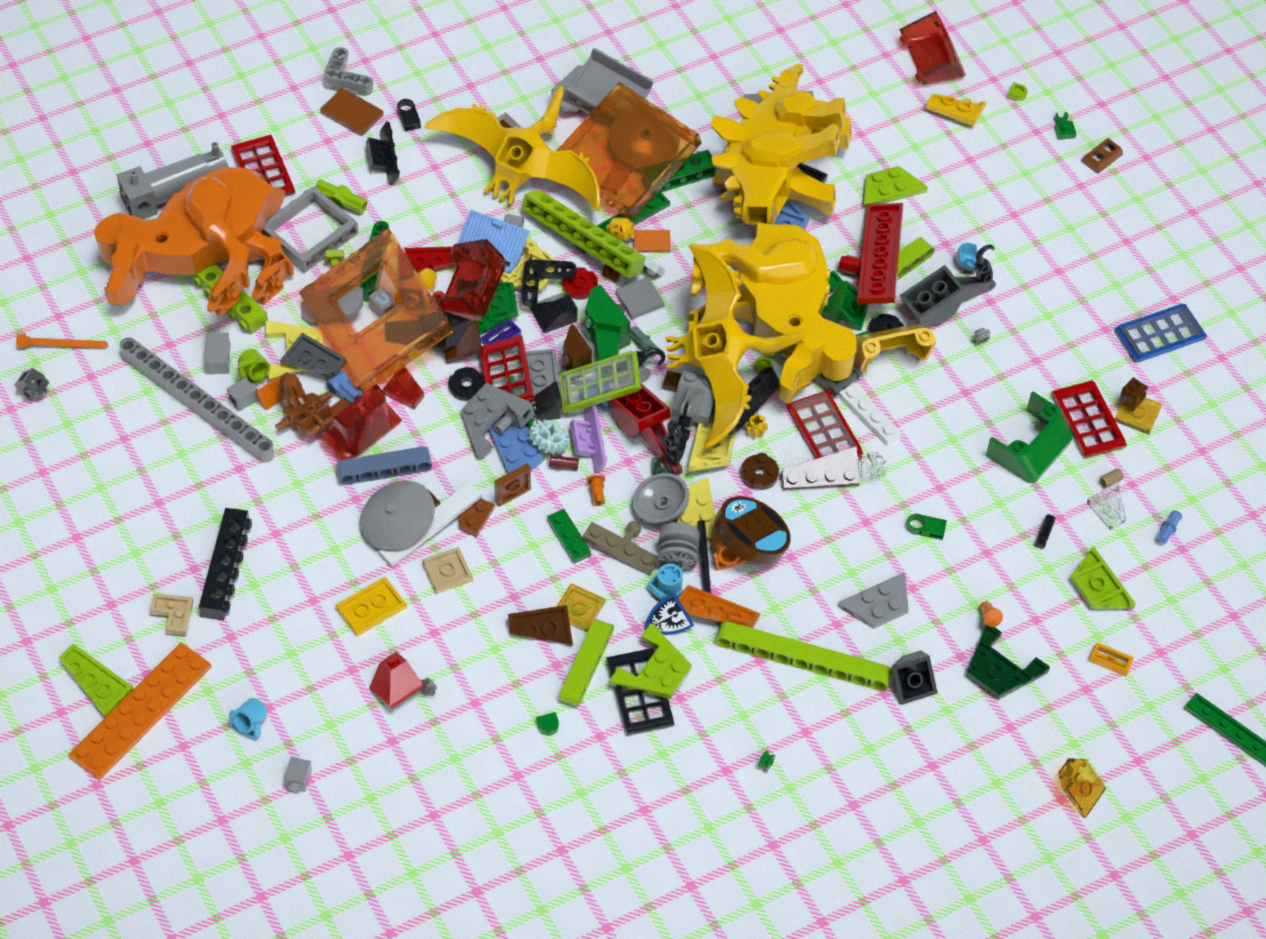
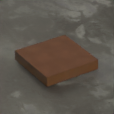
M477 320L471 321L470 326L458 345L452 346L450 349H444L445 360L448 364L482 353L479 323Z

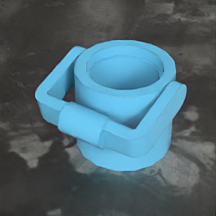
M675 564L663 565L658 570V574L648 582L647 589L660 600L674 592L679 598L683 592V572L681 568Z
M249 698L235 711H230V727L247 737L257 740L261 735L260 723L268 715L265 705L256 698Z

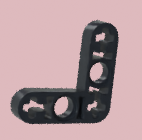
M527 260L523 268L522 304L527 307H533L537 304L540 278L562 280L575 278L577 274L576 264L570 261ZM531 267H534L533 274H530ZM553 267L555 271L547 272L545 269ZM532 280L535 282V285L529 286L526 282ZM528 292H532L531 299H527Z

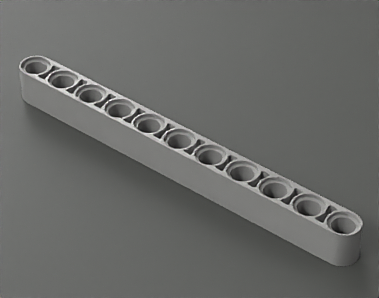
M128 337L121 340L119 345L124 361L259 461L267 463L273 460V443L268 437L135 339Z

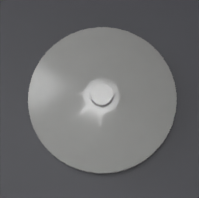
M408 480L390 483L376 491L366 502L360 516L361 531L367 541L378 549L398 550L407 547L420 539L430 527L435 514L434 500L428 490L420 483Z

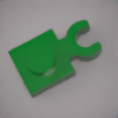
M1064 112L1063 117H1059L1058 113H1055L1054 127L1058 140L1076 138L1077 133L1073 121H1067L1069 116L1067 112Z

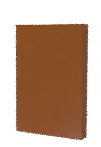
M341 88L320 108L322 114L361 136L384 115L383 110L344 88Z

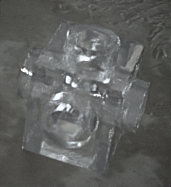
M869 452L867 456H858L859 476L862 479L868 478V480L875 481L880 480V477H885L888 464L881 454Z

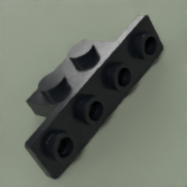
M386 121L380 130L381 140L368 137L366 147L370 169L386 172L388 184L393 185L395 180L399 178L400 170L397 165L395 143L392 137L393 130L391 129L390 122Z

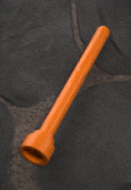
M18 333L16 339L17 348L23 349L30 345L84 348L108 347L106 341L30 338V336Z

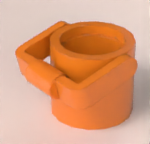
M717 534L713 537L712 547L715 551L713 556L717 570L730 568L746 562V560L731 552L722 543Z

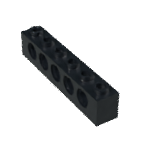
M225 508L199 603V612L202 618L224 620L226 613L230 611V596H234V581L239 577L238 565L243 562V546H247V531L251 530L252 519L249 518L248 510Z

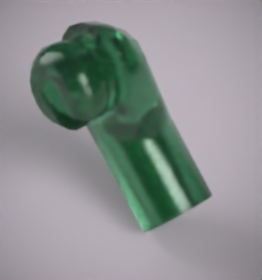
M660 458L651 459L652 475L671 473L661 467Z

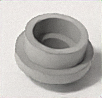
M980 328L972 336L973 340L980 344L991 338L989 335L991 332L989 329Z

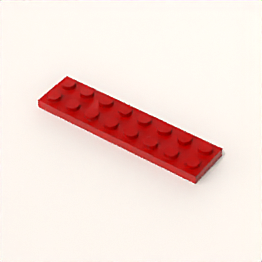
M903 203L867 204L857 297L858 304L895 303L904 210Z

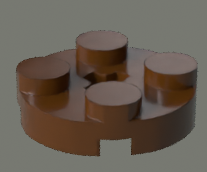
M762 452L752 455L741 465V479L749 488L754 489L756 487L760 488V490H767L773 487L778 480V464L766 453ZM757 470H763L764 474H756Z

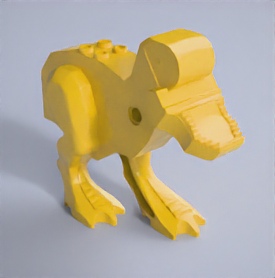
M757 222L756 237L751 245L737 244L730 238L714 244H696L711 250L734 271H738V277L742 281V284L739 285L741 297L732 312L735 318L744 319L754 325V334L756 336L776 337L797 332L806 334L805 339L782 351V354L789 358L786 360L780 376L779 399L791 404L796 393L801 388L809 387L811 380L815 379L817 375L821 376V373L833 381L844 380L850 376L856 354V335L850 328L826 320L821 316L823 307L827 306L830 269H827L825 256L816 237L797 225ZM694 256L691 297H695L706 286L703 273ZM706 304L699 309L689 312L688 333L701 322L705 314Z

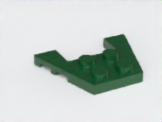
M986 625L966 674L975 683L997 699H1000L1049 672L1050 666L1037 657L1023 670L993 649L992 646L1001 637L1002 632L996 627Z

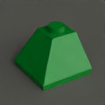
M846 280L828 298L827 306H824L822 315L834 323L844 320L848 323L847 328L860 331L862 330L869 304H858V291Z

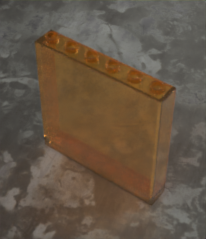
M618 82L556 151L572 150L578 156L580 152H583L584 158L589 157L591 161L588 165L596 174L600 187V198L610 208H616L623 217H629L633 220L702 143L698 133L624 84Z

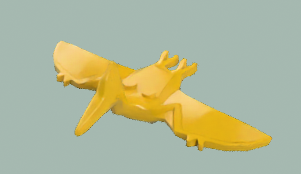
M559 86L555 91L542 118L529 127H502L496 114L487 112L485 105L477 107L475 103H473L472 108H456L440 113L428 121L424 127L466 137L487 149L495 159V173L492 182L486 186L484 192L489 194L494 189L492 196L497 198L500 193L501 184L507 182L509 187L501 194L499 199L504 202L505 198L509 196L508 204L511 206L515 202V193L520 186L531 178H544L574 189L596 211L600 209V187L596 174L588 165L591 159L589 157L584 158L583 152H580L578 156L572 150L552 151L541 136V134L552 136L555 132L564 92L563 86Z
M696 244L688 245L689 249L697 260L706 283V310L701 322L688 334L682 337H665L668 343L674 342L671 346L666 347L668 352L685 347L684 355H667L669 360H676L672 364H668L667 368L675 370L684 364L693 365L703 369L711 382L715 399V418L712 430L704 444V448L707 449L725 438L739 422L744 409H750V406L746 404L752 398L750 395H747L749 385L737 373L738 363L743 354L748 349L753 348L764 355L776 356L782 353L784 349L805 339L806 334L797 332L776 337H760L744 332L735 320L732 312L741 297L738 286L742 284V281L737 278L739 276L738 271L732 272L726 262L711 250Z

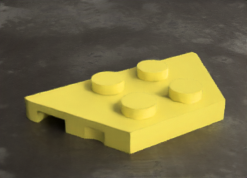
M709 422V425L699 423L688 471L692 472L729 465L735 433L727 435L714 446L705 449L704 444L712 430L713 424Z
M704 478L688 487L690 493L689 503L684 512L676 518V522L687 523L698 529L697 522L704 520L706 537L712 540L717 534L714 527L715 512L709 479Z

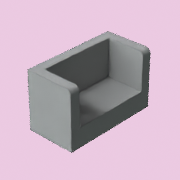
M229 332L206 333L205 368L207 374H229L231 345Z

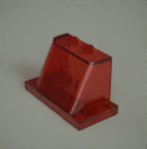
M375 384L333 418L328 432L321 436L320 440L339 461L356 458L399 425L402 419L387 404L385 393Z

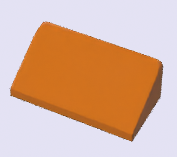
M635 230L634 249L638 252H670V230Z
M281 376L256 391L258 403L265 410L281 402L279 394Z

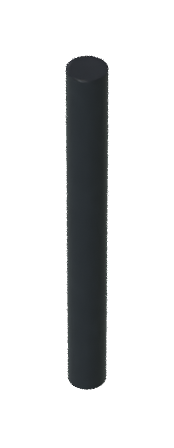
M700 520L697 524L700 532L699 547L703 591L711 594L705 521Z

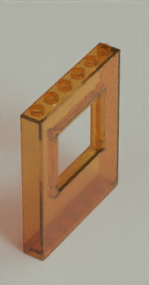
M389 228L299 291L334 352L346 358L347 363L344 365V369L355 387L363 395L455 331L401 243ZM384 268L403 301L356 333L337 300Z

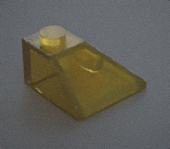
M1068 758L1058 772L1061 786L1081 816L1086 818L1106 790V787L1087 759Z

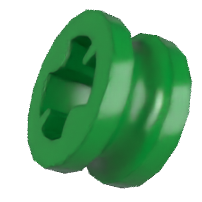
M766 750L760 758L758 767H764L768 771L776 755H770L769 751Z

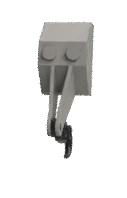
M683 370L672 410V417L678 418V425L681 426L682 438H680L679 451L682 457L686 441L689 440L690 430H687V428H690L691 422L709 425L715 408L712 385L707 375Z

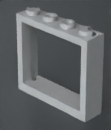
M313 186L266 221L261 234L267 237H278L285 255L296 267L306 273L326 258V250H337L358 234V222ZM316 202L343 225L302 255L274 231L310 204Z

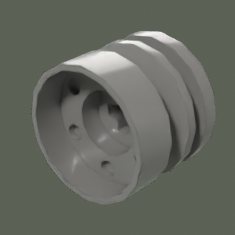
M681 522L669 523L661 527L657 556L659 566L675 564L681 568L682 572L693 570L698 564L699 530L693 525Z

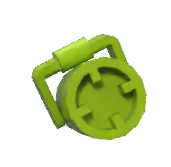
M248 349L240 355L238 359L240 380L248 379L249 377L250 380L248 381L256 385L263 382L268 375L270 364L257 350Z

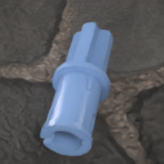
M1172 511L1167 521L1162 523V529L1157 535L1159 543H1167L1172 533L1176 532L1177 525L1183 517L1180 512Z

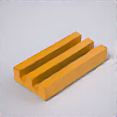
M1096 643L1089 662L1127 676L1134 657Z

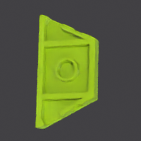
M900 166L866 174L863 208L866 209L867 204H885L927 192L928 187Z
M1092 547L1088 555L1071 575L1070 580L1091 609L1135 608L1136 603L1096 548Z

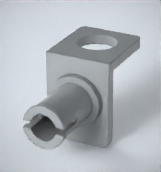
M531 406L528 409V415L525 418L523 416L520 418L514 411L507 409L501 416L502 418L493 425V429L496 433L502 435L510 425L522 428L535 415L533 407Z

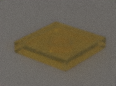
M1145 397V400L1138 408L1132 411L1121 403L1115 421L1150 435L1163 404Z
M570 583L557 606L567 605L570 625L588 632L594 619H596L606 603V599Z

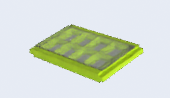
M636 351L622 353L562 372L559 375L564 413H570L638 392L641 389Z

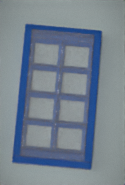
M1183 303L1118 325L1114 329L1135 362H1142L1207 338L1206 333L1187 305Z

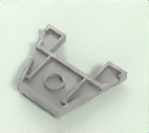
M485 383L461 410L476 455L483 459L492 450L493 446L484 437V434L509 407L521 418L532 404Z

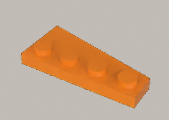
M687 585L679 597L687 614L719 622L727 621L754 628L761 614L690 585Z

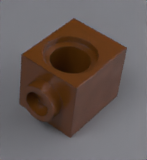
M1133 377L1122 388L1119 402L1135 411L1145 400L1149 387Z

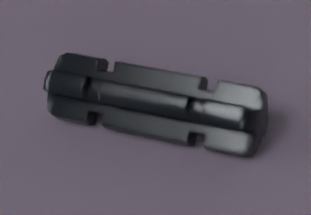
M1050 514L1045 516L1036 539V547L1045 548L1055 523V516Z

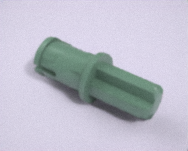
M637 326L630 328L631 336L638 342L639 347H643L645 350L659 348L650 340V336L645 335Z

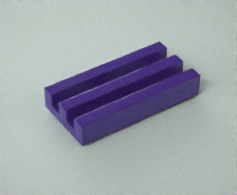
M509 320L482 336L481 342L487 345L521 335V329L512 320Z

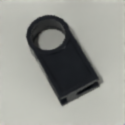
M410 99L400 100L397 108L405 132L420 129L421 121L414 102ZM403 106L412 107L410 110L400 109Z

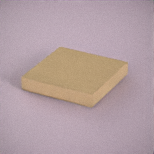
M459 547L422 559L423 566L436 594L473 582V576Z

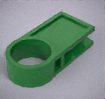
M915 513L908 517L906 528L914 535L943 540L947 520ZM918 520L923 526L915 528L911 526L910 522Z

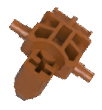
M286 372L281 376L279 394L282 404L286 408L283 410L284 418L275 425L278 431L290 426L293 430L299 429L302 437L307 435L309 438H312L318 432L324 433L327 426L337 422V418L332 414L330 406L328 404L323 405L333 397L330 391L319 396L315 393L306 395L296 375H290Z

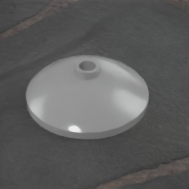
M660 473L650 476L637 487L633 495V508L637 516L644 522L650 524L668 523L679 517L686 509L690 498L689 489L685 481L675 474Z

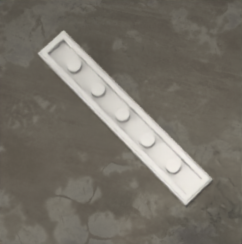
M468 482L435 508L433 521L420 539L402 549H381L379 551L380 555L393 567L480 500L482 494Z

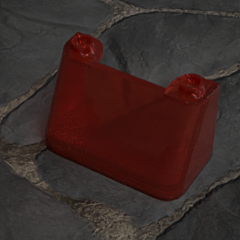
M937 11L899 29L902 35L899 37L903 46L907 45L916 65L917 73L915 77L918 83L922 82L923 85L960 79L966 76L951 37Z
M488 239L454 244L450 260L457 268L446 294L442 291L434 292L430 303L438 310L477 317L484 316L489 309L505 270V258Z

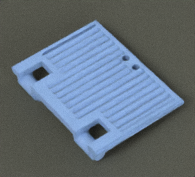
M470 209L454 251L455 256L490 269L495 267L507 274H511L519 262L530 231ZM463 247L471 248L470 253L463 251ZM503 260L510 262V266L502 265Z

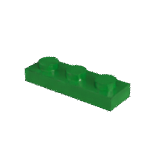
M565 509L547 516V521L574 564L591 557L590 549L585 541L582 540V536Z

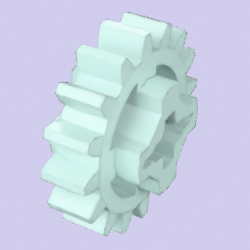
M545 419L543 422L539 420L536 423L533 422L528 432V435H530L529 440H533L532 445H538V450L542 449L545 453L550 451L552 454H555V452L561 454L562 451H565L570 441L568 439L569 434L564 433L565 429H560V425L554 424L553 421L547 423Z

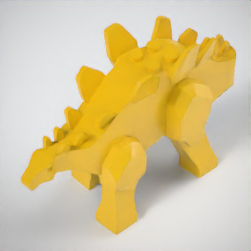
M800 63L783 70L780 73V77H772V81L776 83L769 84V89L772 90V93L762 90L758 91V96L762 100L761 103L758 104L744 97L735 100V107L741 117L744 118L740 123L721 116H714L712 119V129L724 141L728 142L725 146L724 154L712 156L713 166L723 169L715 174L714 182L716 185H725L728 191L720 195V201L734 200L733 207H738L734 208L736 218L743 219L744 224L757 225V222L775 224L787 199L800 201L815 207L825 215L833 216L836 203L835 185L824 184L808 176L797 165L801 162L825 156H836L838 148L849 149L852 136L851 118H845V98H836L833 101L825 102L814 99L809 92L798 91L799 78L804 73L803 65Z

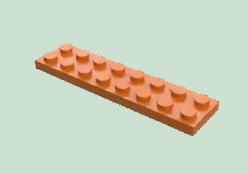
M180 642L68 754L69 758L100 781L212 668L211 663Z

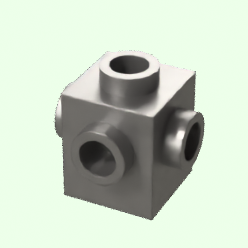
M31 368L22 372L14 386L22 392L23 396L32 400L37 397L41 398L47 392L46 387L50 382L41 372Z

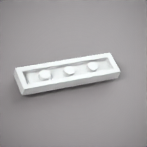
M854 383L839 393V398L887 446L902 437V432Z

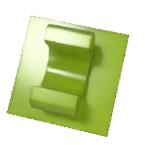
M326 250V261L331 262L332 270H339V262H345L344 250Z

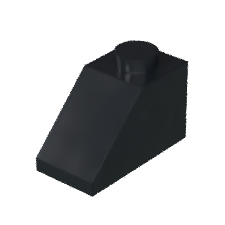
M553 382L535 395V403L532 404V407L539 421L544 419L546 421L561 419V396L558 382Z

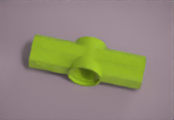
M323 180L317 181L315 188L341 209L345 207L359 214H363L366 211L368 200L353 194L347 186L340 185L337 187Z

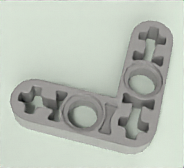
M343 47L335 48L324 71V82L329 85L367 93L372 91L373 78L344 71L348 62V50Z

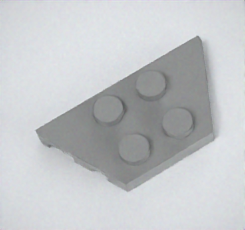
M903 572L839 601V608L842 610L844 608L853 613V617L864 621L873 629L908 614L905 573Z

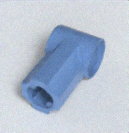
M340 371L337 376H333L326 381V386L332 394H338L352 406L359 404L363 398V393L351 383L350 378L343 371Z

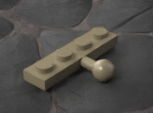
M637 521L629 522L626 526L627 533L622 538L591 522L582 536L583 541L648 575L652 574L658 564L657 556L630 542L633 536L640 534V523Z

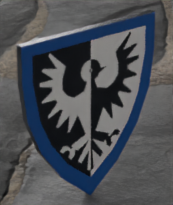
M674 592L660 600L652 608L647 617L644 630L652 623L664 635L677 634L693 627L694 624Z

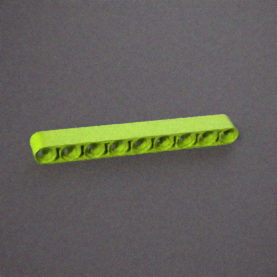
M727 621L721 623L715 640L717 645L727 649L880 691L887 690L892 674V669L881 663Z

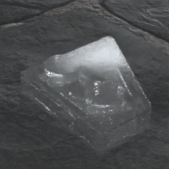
M1118 483L1087 499V504L1109 530L1126 521L1127 517Z

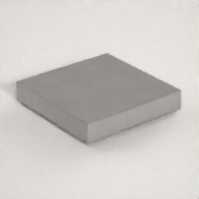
M649 277L616 289V294L621 303L625 305V309L631 319L665 307V302Z

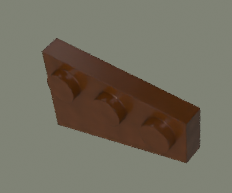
M567 605L508 614L510 633L513 635L573 645Z

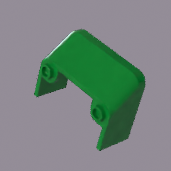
M1032 391L1026 411L1047 424L1030 445L1024 441L1015 440L1009 446H1006L994 437H991L986 453L988 458L1027 483L1037 482L1070 445L1073 437L1060 409Z

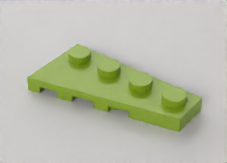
M72 644L59 657L60 662L104 717L133 690V686L75 644Z

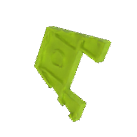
M650 623L642 634L641 640L657 650L638 676L618 667L610 678L609 684L612 686H625L629 690H643L647 694L671 699L692 670V664L654 624Z

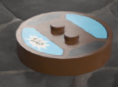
M745 496L731 497L723 503L715 515L714 527L719 539L731 552L748 562L760 565L776 563L790 545L791 535L785 521L775 510L759 500Z

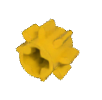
M758 414L751 416L744 424V428L747 429L746 434H750L754 438L764 436V431L768 430V424L765 423L766 417Z

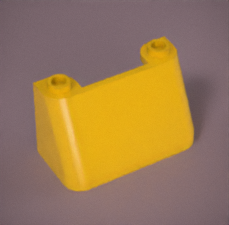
M907 325L856 336L854 365L860 368L862 373H866L867 365L873 362V357H876L880 351L904 346L907 355L912 353L918 357L919 361L928 360L936 345L935 336L930 329L916 325Z

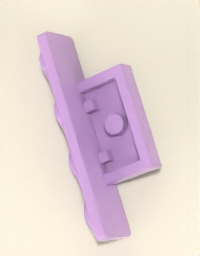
M596 405L584 409L585 421L573 419L570 422V429L575 454L592 457L594 472L599 473L607 463V456L604 450L598 409Z

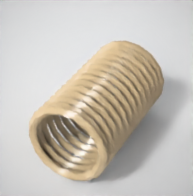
M1116 468L1099 478L1100 484L1107 488L1124 479V474L1121 469Z

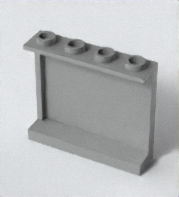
M593 48L590 57L572 84L568 85L563 100L612 127L615 119L623 111L642 105L654 81L633 68L624 65L617 59Z

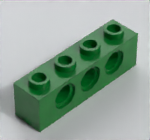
M705 150L655 166H649L643 169L642 181L651 196L658 191L665 192L715 177L716 167L713 166L709 150Z

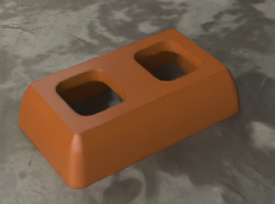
M1107 138L1087 153L1081 162L1099 174L1123 155V150L1119 145ZM1108 144L1114 150L1109 152L1103 146ZM1098 152L1104 158L1097 161L1091 155Z

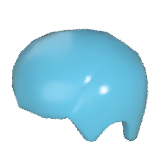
M967 242L959 246L956 261L960 267L968 271L974 270L976 254L978 252L977 245Z

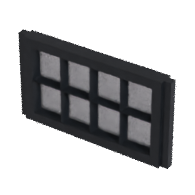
M653 648L606 657L610 676H613L618 667L638 676L654 654ZM613 686L627 735L675 725L668 698L647 694L643 690H629L625 686Z

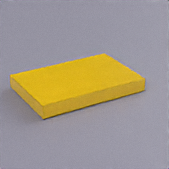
M386 576L335 605V609L356 637L407 608L406 602Z

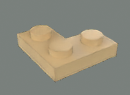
M154 593L150 614L169 616L166 625L167 634L187 635L194 599L193 597Z

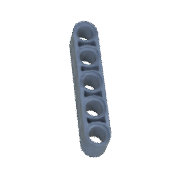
M416 447L344 459L336 464L340 484L350 485L426 472L432 468V462L427 447Z

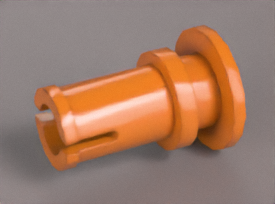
M592 475L586 480L590 484L589 489L592 490L593 505L601 506V502L605 504L603 493L605 486L603 482L606 479L603 475Z
M988 601L980 604V611L983 613L985 624L989 627L998 626L1003 620L1002 612L993 607Z

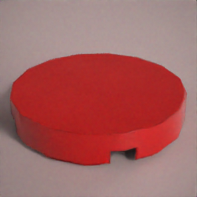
M577 267L575 278L562 280V289L565 294L577 300L589 298L591 289L598 286L596 274L583 267Z

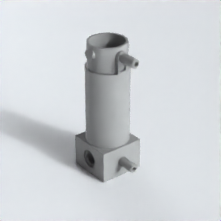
M213 142L211 144L212 151L203 155L197 154L144 173L142 168L138 166L116 174L120 197L129 214L142 219L157 215V205L168 202L174 193H179L187 182H192L196 178L218 168L229 167L223 152L219 149L218 143Z

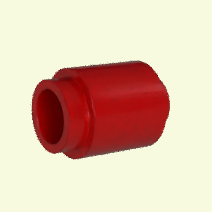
M842 255L838 269L844 273L860 276L862 258Z

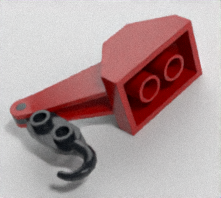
M642 383L641 389L638 392L608 401L620 429L630 438L640 434L669 473L675 475L683 473L679 463L682 458L679 451L682 431L677 422L669 421L666 432L663 423L671 418V412L664 402Z

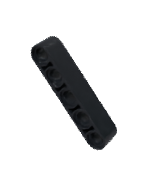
M773 367L764 368L748 383L747 395H750L752 398L746 404L750 406V409H744L739 422L728 435L736 433L779 388V379Z

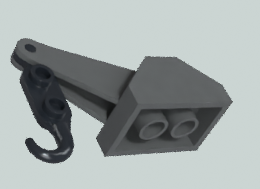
M989 244L978 250L974 264L976 276L955 277L946 265H943L899 295L901 301L921 325L943 323L957 312L963 301L995 288L996 282L992 279L993 270L988 259L983 257V254L988 249L994 250L995 247Z

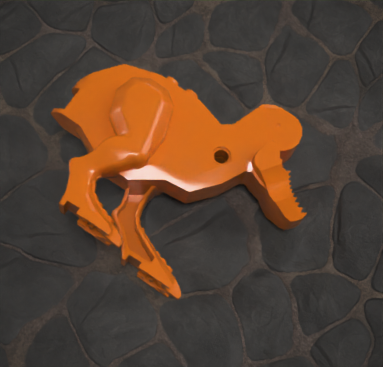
M221 167L196 178L192 182H187L179 193H174L157 219L145 220L123 212L104 218L95 227L94 234L101 259L105 263L112 265L110 278H108L109 282L106 283L107 287H104L108 303L120 306L134 299L138 285L143 282L146 276L145 272L147 271L168 275H196L211 264L226 262L227 266L224 272L210 289L207 311L210 313L215 311V314L221 317L240 299V291L244 287L247 289L250 287L248 276L249 262L262 259L265 262L264 267L255 281L252 298L255 301L260 299V302L265 305L284 287L283 280L288 275L290 277L294 275L292 261L285 255L280 239L261 234L267 219L280 209L285 197V191L268 184L266 179L254 170Z

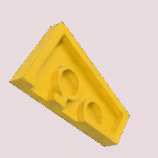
M932 94L925 108L974 127L987 102L981 101L979 104L971 102V99L960 101L955 100L952 96Z

